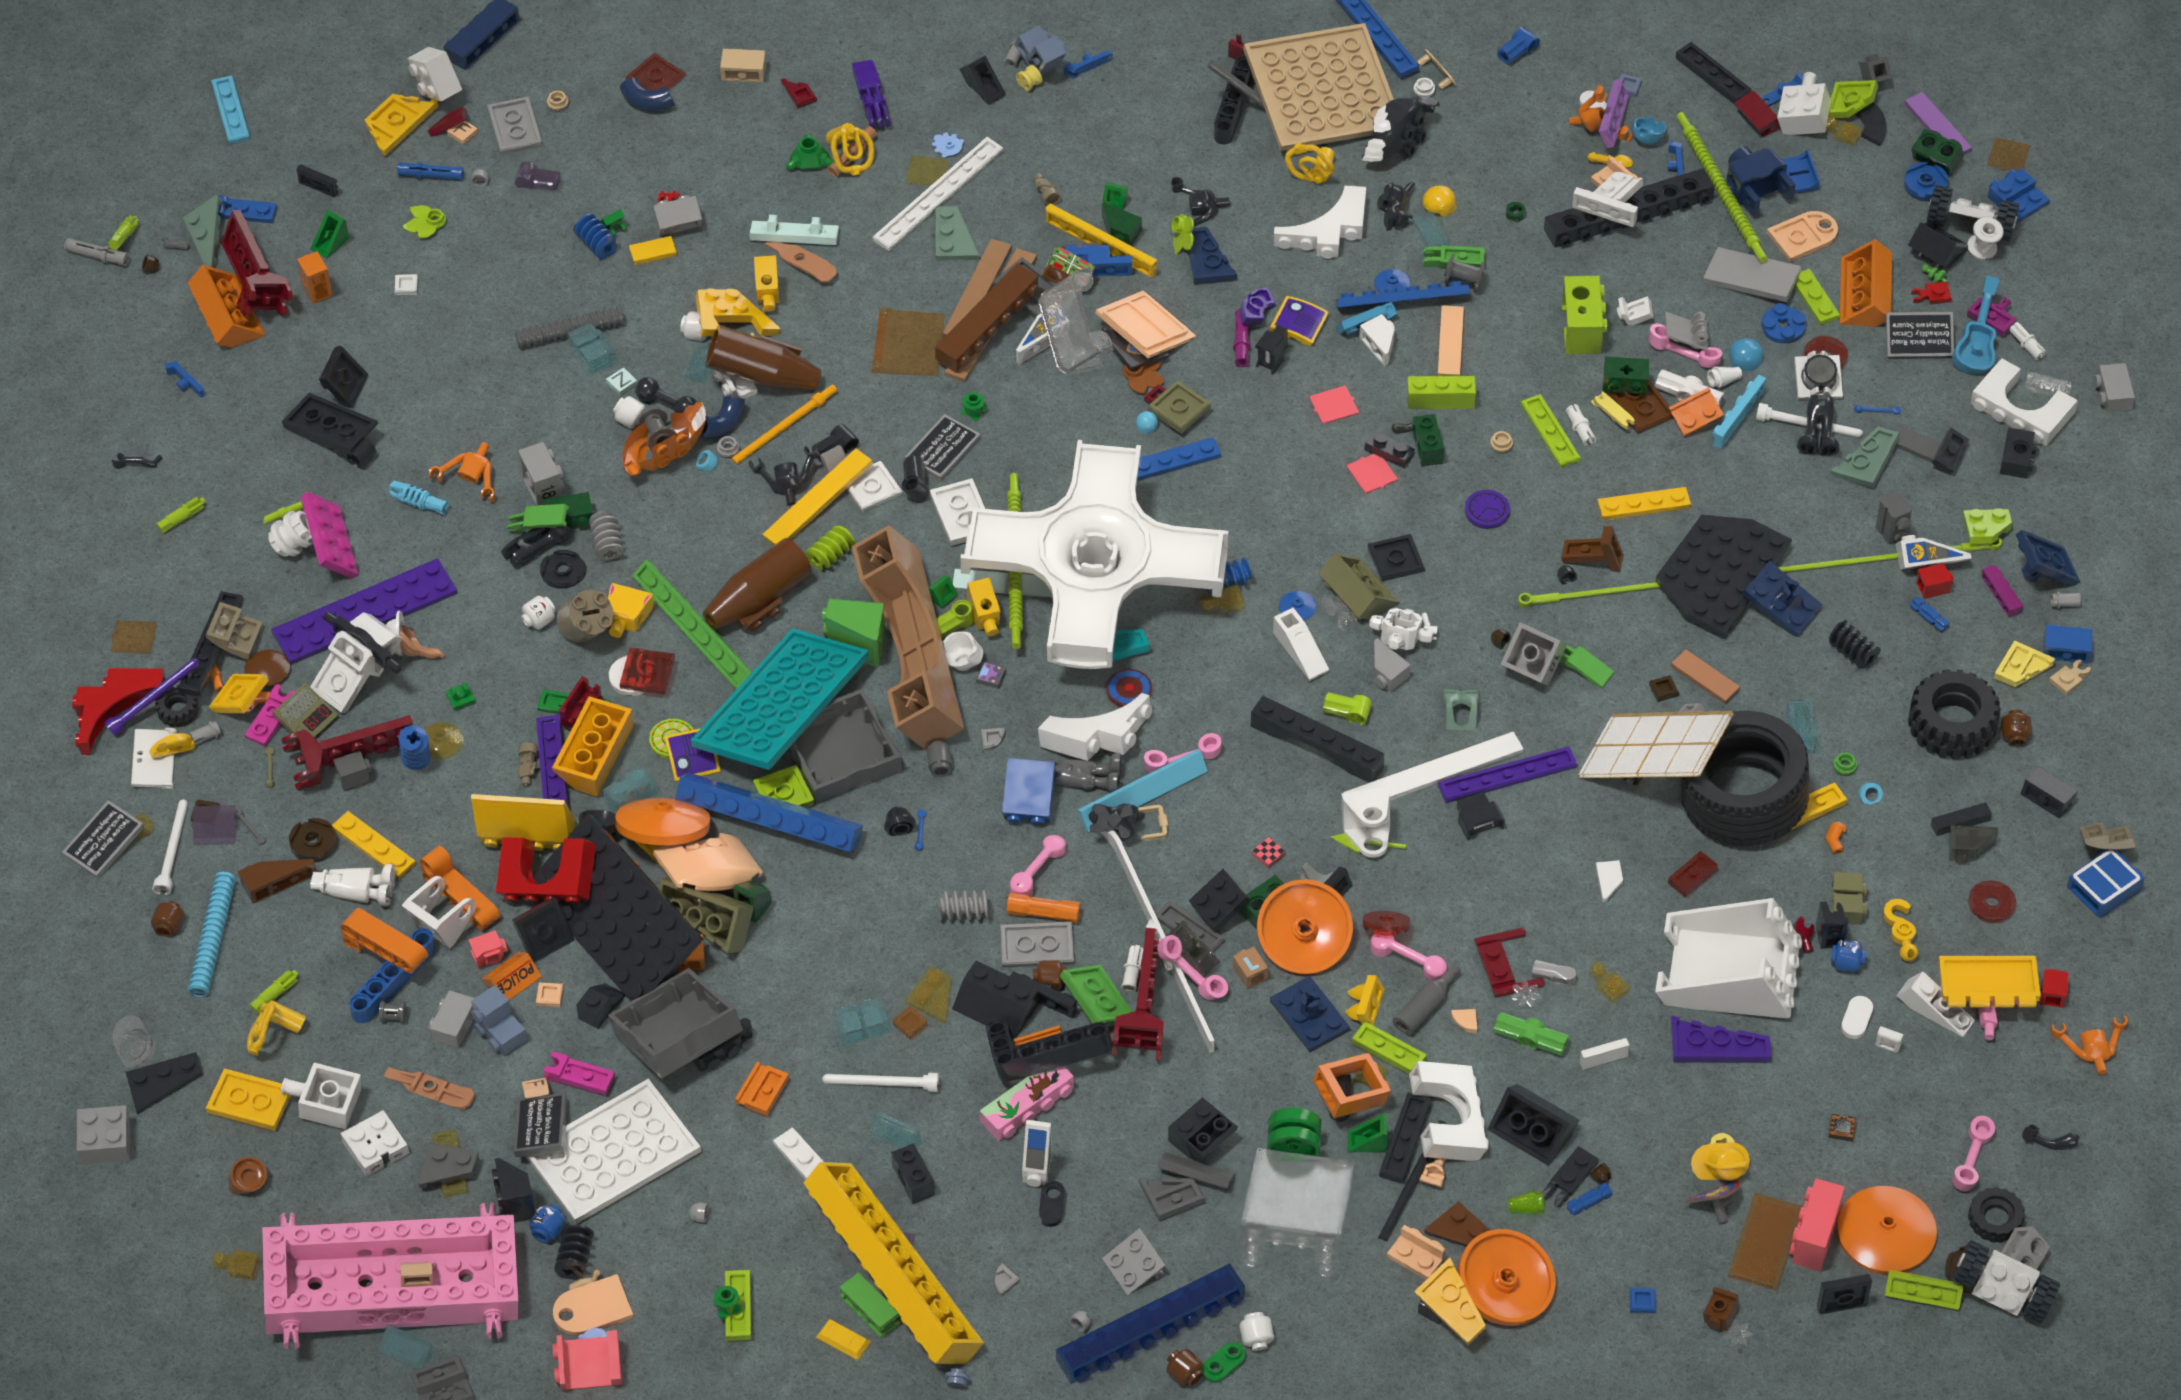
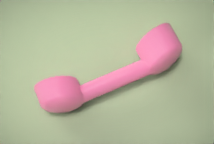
M1658 323L1651 325L1648 340L1655 349H1667L1698 361L1705 368H1713L1720 364L1722 358V351L1720 349L1709 347L1707 351L1701 350L1699 353L1670 342L1671 339L1666 335L1665 325Z
M1209 733L1201 737L1198 743V750L1202 752L1204 759H1213L1220 754L1222 742L1219 735ZM1147 751L1144 755L1145 770L1151 773L1193 751L1168 759L1161 751Z
M1049 835L1044 838L1043 850L1025 872L1016 873L1011 878L1010 893L1025 894L1032 897V877L1049 857L1058 858L1066 853V841L1061 836Z
M1378 931L1371 938L1370 950L1374 955L1386 957L1395 951L1423 965V973L1429 981L1438 980L1447 972V964L1443 958L1437 955L1424 956L1396 942L1393 934L1389 931Z
M1169 935L1159 941L1158 954L1160 958L1164 961H1173L1198 985L1199 993L1204 999L1213 1001L1227 994L1228 984L1223 977L1212 975L1204 978L1180 955L1182 945L1178 937Z
M1977 1116L1969 1127L1968 1134L1972 1144L1965 1164L1957 1167L1952 1176L1954 1187L1960 1191L1968 1192L1973 1190L1978 1181L1979 1175L1974 1169L1981 1145L1988 1143L1995 1132L1994 1122L1987 1116Z

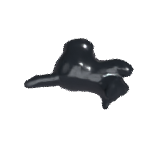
M1392 182L1386 184L1384 194L1378 198L1377 207L1378 209L1386 210L1384 213V225L1387 231L1392 228L1393 224L1397 227L1405 224L1409 225L1408 220L1412 219L1413 216L1405 212L1404 205L1409 192L1415 186V182L1408 183L1405 188Z
M1123 803L1116 807L1094 804L1092 811L1088 815L1089 820L1093 823L1089 829L1093 833L1114 830L1119 833L1120 837L1128 839L1136 834V821L1143 819L1145 813L1139 812L1138 807L1131 804Z

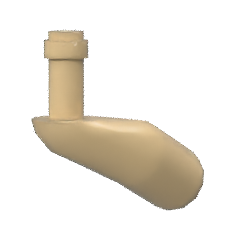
M595 1270L592 1278L579 1279L570 1284L569 1290L595 1282L600 1275V1271Z

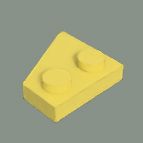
M2014 641L1996 670L1994 678L2010 686L2017 687L2052 667L2055 658Z

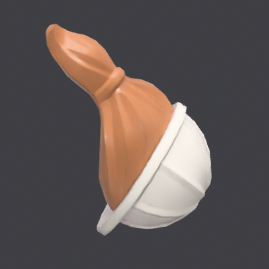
M397 611L396 619L386 624L387 627L403 638L394 654L399 656H420L428 659L441 657L444 659L445 655L439 649L426 648L419 644L414 633L404 625L402 611Z

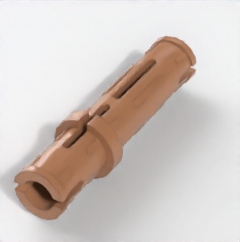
M871 126L865 127L864 131L873 140L877 136L875 129ZM859 135L864 152L867 148V143L865 139ZM852 140L848 146V152L850 155L856 156L858 148L855 145L856 141ZM843 152L838 156L843 166L847 167L852 162L845 157ZM833 162L827 167V171L833 176L838 177L841 171L837 169L836 162Z

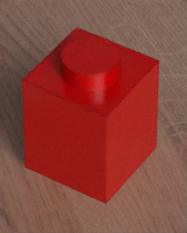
M1944 563L1918 569L1916 583L1923 598L1926 599L1950 593L1953 576L1950 571H1947Z
M2058 969L2044 970L2040 1005L2064 1008L2069 972Z

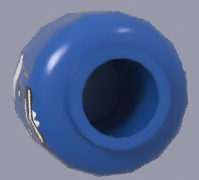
M1840 940L1837 942V945H1833L1831 964H1834L1837 970L1857 972L1860 965H1865L1866 951L1862 950L1860 942Z
M555 1205L541 1206L532 1217L529 1228L535 1239L547 1243L559 1237L565 1226L566 1219L559 1207Z

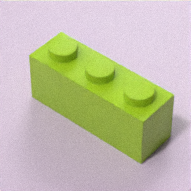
M1408 376V409H1475V376Z

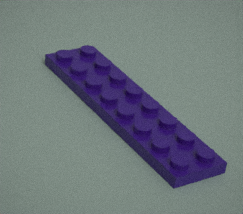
M437 558L274 627L271 631L284 655L288 658L290 665L328 649L337 633L333 631L331 624L323 620V615L327 611L331 612L335 617L342 616L348 622H351L364 612L371 614L386 625L389 621L396 619L397 611H402L404 617L458 593Z

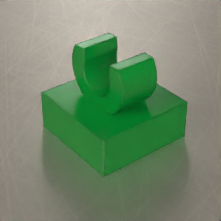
M1107 182L1104 188L1102 204L1105 202L1123 210L1128 187Z
M619 209L602 218L601 224H604L606 229L608 228L611 234L615 236L614 226L619 227L621 231L626 229L625 224L621 221L625 215Z
M943 575L929 587L931 598L940 608H943L958 595L949 576Z
M465 682L462 685L446 690V695L454 711L476 704L475 698Z

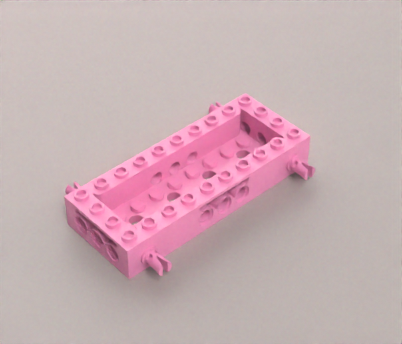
M482 1203L479 1206L481 1217L296 1226V1215L294 1213L290 1214L289 1223L286 1222L285 1213H282L280 1215L281 1227H262L266 1335L283 1334V1348L289 1350L290 1339H293L296 1350L300 1347L299 1333L486 1323V1337L491 1339L492 1329L494 1328L497 1339L502 1337L501 1322L518 1320L514 1215L495 1216V1204L490 1203V1210L487 1213L485 1203ZM432 1261L433 1285L401 1287L400 1263ZM464 1274H468L473 1279L469 1282H463L459 1278ZM367 1279L372 1282V1285L362 1287L359 1285V1282ZM313 1282H318L322 1285L317 1290H312L308 1286Z

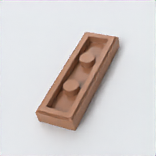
M1688 650L1682 652L1671 663V667L1724 704L1740 691V686Z

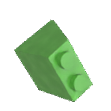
M829 599L828 606L823 608L822 621H825L823 635H827V638L869 650L870 658L866 662L879 666L885 634L884 603Z

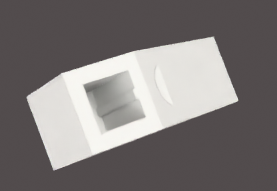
M1291 608L1275 616L1273 634L1308 680L1311 681L1329 672V668L1306 623L1296 610Z
M1923 971L1909 978L1896 995L1912 1010L1962 1037L1975 1021L1962 1007H1948L1947 1001H1942L1941 988Z

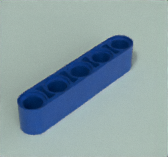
M421 928L413 932L409 937L422 945L428 952V957L412 974L386 961L352 996L349 1006L355 1022L366 1023L371 1020L379 1011L380 1002L385 1001L387 1003L433 955L435 944L430 930Z

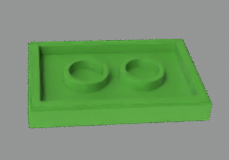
M1100 964L1062 971L1060 977L1092 1023L1104 1022L1108 1027L1115 1026L1116 1016L1133 1012Z

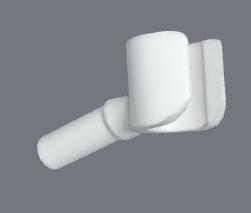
M1422 613L1424 627L1431 629L1437 635V626H1430L1427 613Z

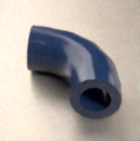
M629 78L620 85V91L632 106L638 109L656 112L675 106L667 86L658 90H648L641 85L637 78Z
M723 396L722 406L718 414L705 417L706 421L700 437L706 439L720 438L731 432L741 419L745 399Z

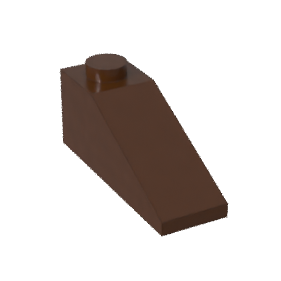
M313 859L262 861L246 866L238 871L241 885L253 904L312 877L313 872L317 871Z

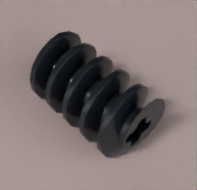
M1847 620L1839 622L1830 634V645L1835 646L1839 652H1842L1843 656L1849 657V660L1855 663L1858 668L1871 664L1880 654V647L1873 649V641L1866 644L1867 636L1860 637L1861 631L1859 630L1853 632V625L1846 627Z
M570 1225L563 1230V1237L560 1241L561 1245L558 1249L559 1254L556 1258L554 1270L561 1278L579 1280L583 1279L582 1273L587 1268L585 1264L588 1262L587 1255L591 1251L589 1247L592 1245L591 1238L594 1237V1231L583 1225Z

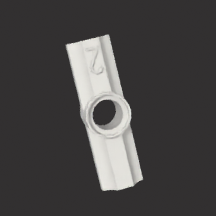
M1666 370L1660 371L1655 383V388L1676 395L1679 401L1708 388L1695 376L1691 375L1684 378ZM1710 388L1720 407L1724 399V393Z

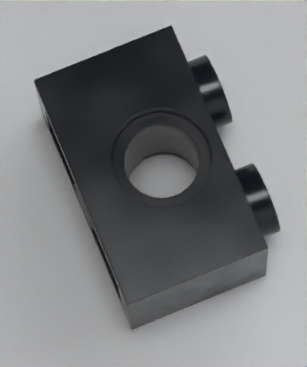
M2008 427L2000 474L2026 479L2028 471H2033L2035 459L2030 457L2031 454L2035 455L2038 442L2034 441L2035 432Z
M913 1143L891 1152L892 1167L911 1203L914 1204L934 1196V1180L915 1144Z

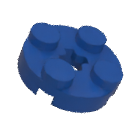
M1920 162L1910 166L1904 178L1905 190L1919 201L1931 200L1935 185L1947 187L1948 176L1940 166H1928L1927 162ZM1922 180L1930 181V183H1923Z
M1778 303L1774 305V308H1770L1764 313L1761 322L1763 333L1768 339L1776 343L1795 342L1804 335L1806 316L1795 308ZM1779 322H1782V323H1783V322H1786L1787 325H1788V327H1787V326L1780 327V323H1779Z

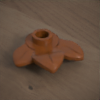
M1159 361L1133 369L1136 372H1132L1126 364L1123 367V375L1129 380V387L1136 393L1145 394L1147 387L1154 388L1158 384L1160 386L1164 385L1162 376L1156 372L1161 365Z

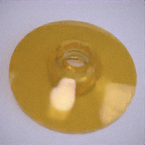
M436 722L424 728L429 737L431 759L443 760L457 754L463 746V734L454 724Z

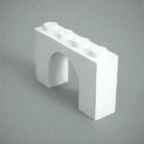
M2001 359L1973 390L1970 404L1976 410L1992 415L1996 421L2004 422L2011 426V428L2035 432L2034 441L2047 446L2075 414L2078 400L2058 390L2042 408L2023 410L2015 407L2008 401L2006 395L2018 382L2020 368Z
M1418 1061L1409 1073L1413 1095L1433 1096L1447 1100L1458 1110L1462 1124L1459 1125L1429 1123L1420 1136L1424 1157L1466 1161L1480 1160L1488 1149V1139L1485 1138L1484 1118L1481 1117L1480 1098L1477 1096L1476 1077L1473 1075L1472 1066Z

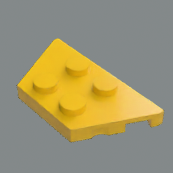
M392 94L365 119V126L382 155L386 156L439 107L438 101L431 99V102L419 101V97H404L403 95Z

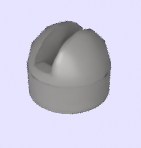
M476 169L472 173L470 181L473 186H478L477 181H483L482 186L485 187L489 176L485 170Z
M695 1203L690 1208L691 1218L696 1222L706 1223L705 1215H708L709 1212L708 1203Z
M1077 1311L1069 1318V1324L1075 1328L1076 1323L1080 1322L1083 1328L1078 1331L1084 1333L1091 1324V1317L1086 1316V1311Z

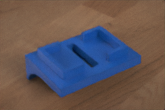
M1808 149L1801 155L1781 159L1787 165L1786 173L1796 184L1794 193L1819 189L1820 180Z

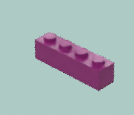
M1996 565L1983 568L1981 576L2008 618L2021 614L2023 604L2017 598L2015 591L2009 586L2008 580L2003 577L2002 571Z

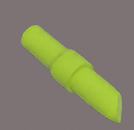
M298 502L288 507L277 509L276 512L264 517L263 524L283 519L284 515L289 511L298 512L304 510L302 503Z

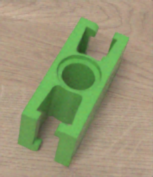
M859 1272L839 1287L842 1292L840 1298L859 1317L862 1316V1320L880 1338L900 1324V1321L897 1319L899 1317L897 1310Z

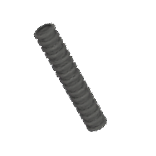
M616 306V309L609 308V311L603 309V312L596 311V314L590 312L589 315L583 314V317L578 315L574 319L569 317V320L563 319L562 322L556 320V323L549 322V325L543 323L542 326L536 325V328L532 326L527 330L522 328V331L516 330L515 332L518 347L523 349V346L528 348L531 344L533 346H536L537 343L543 344V341L549 343L552 339L557 341V338L562 340L565 336L570 338V335L577 336L578 333L583 335L584 332L590 333V330L596 332L599 328L600 330H604V327L609 329L612 325L614 327H617V324L624 325V316L622 309Z

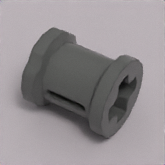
M381 1001L379 1006L380 1022L399 1020L400 1023H405L406 1002L401 1001L400 1004H393Z

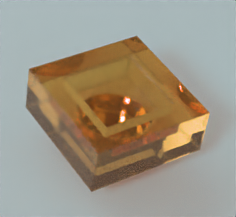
M909 1006L893 1019V1025L907 1038L911 1039L927 1026V1019L912 1006Z

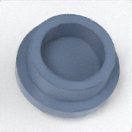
M953 1368L951 1372L945 1373L946 1384L948 1386L965 1388L967 1382L970 1381V1376L966 1374L965 1370Z

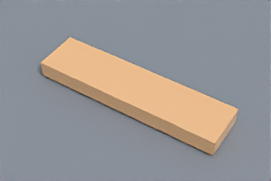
M1442 305L1438 376H1460L1464 307Z

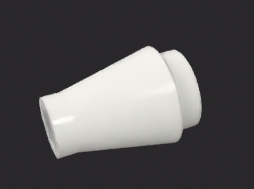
M1713 367L1707 373L1709 385L1717 387V389L1742 378L1740 367Z

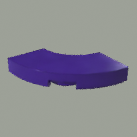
M1269 288L1254 290L1245 298L1240 308L1242 324L1262 325L1264 321L1263 312L1274 308L1276 305Z

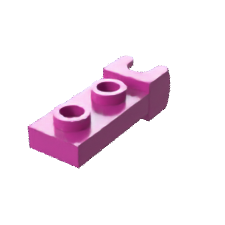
M279 684L275 685L268 696L269 699L245 733V738L266 747L282 725L272 715L273 711L295 691L292 690L287 696L283 697V692L280 690L281 686Z
M558 1052L551 1053L552 1064L556 1067L546 1066L544 1068V1078L546 1077V1080L607 1096L615 1078V1071L570 1059L568 1055Z

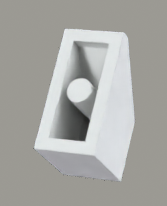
M1381 314L1360 325V339L1377 359L1386 366L1389 363L1393 347L1395 327L1390 320L1388 321Z

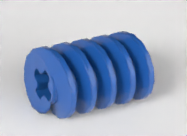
M593 213L584 215L575 224L574 233L599 259L603 260L616 252V237L611 234L609 229H606L604 224H601V221Z
M1243 557L1241 563L1235 559L1232 561V565L1226 561L1223 584L1226 590H1230V583H1233L1234 587L1238 589L1239 581L1246 587L1248 579L1251 580V570L1247 559ZM1206 589L1209 595H1212V589Z
M411 725L405 727L399 734L401 761L408 769L420 770L425 768L431 760L428 734L419 726Z

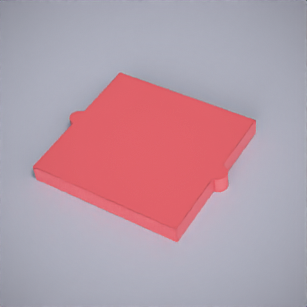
M1346 386L1309 396L1314 406V412L1318 414L1323 424L1359 414L1354 403V397H1351Z
M1375 454L1365 458L1361 457L1360 460L1346 465L1365 494L1378 488L1383 489L1385 485L1398 480L1384 458Z

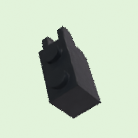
M747 1018L741 1019L740 1023L743 1031L692 1060L701 1072L706 1069L712 1070L723 1059L735 1057L740 1052V1049H742V1043L752 1038L751 1020Z

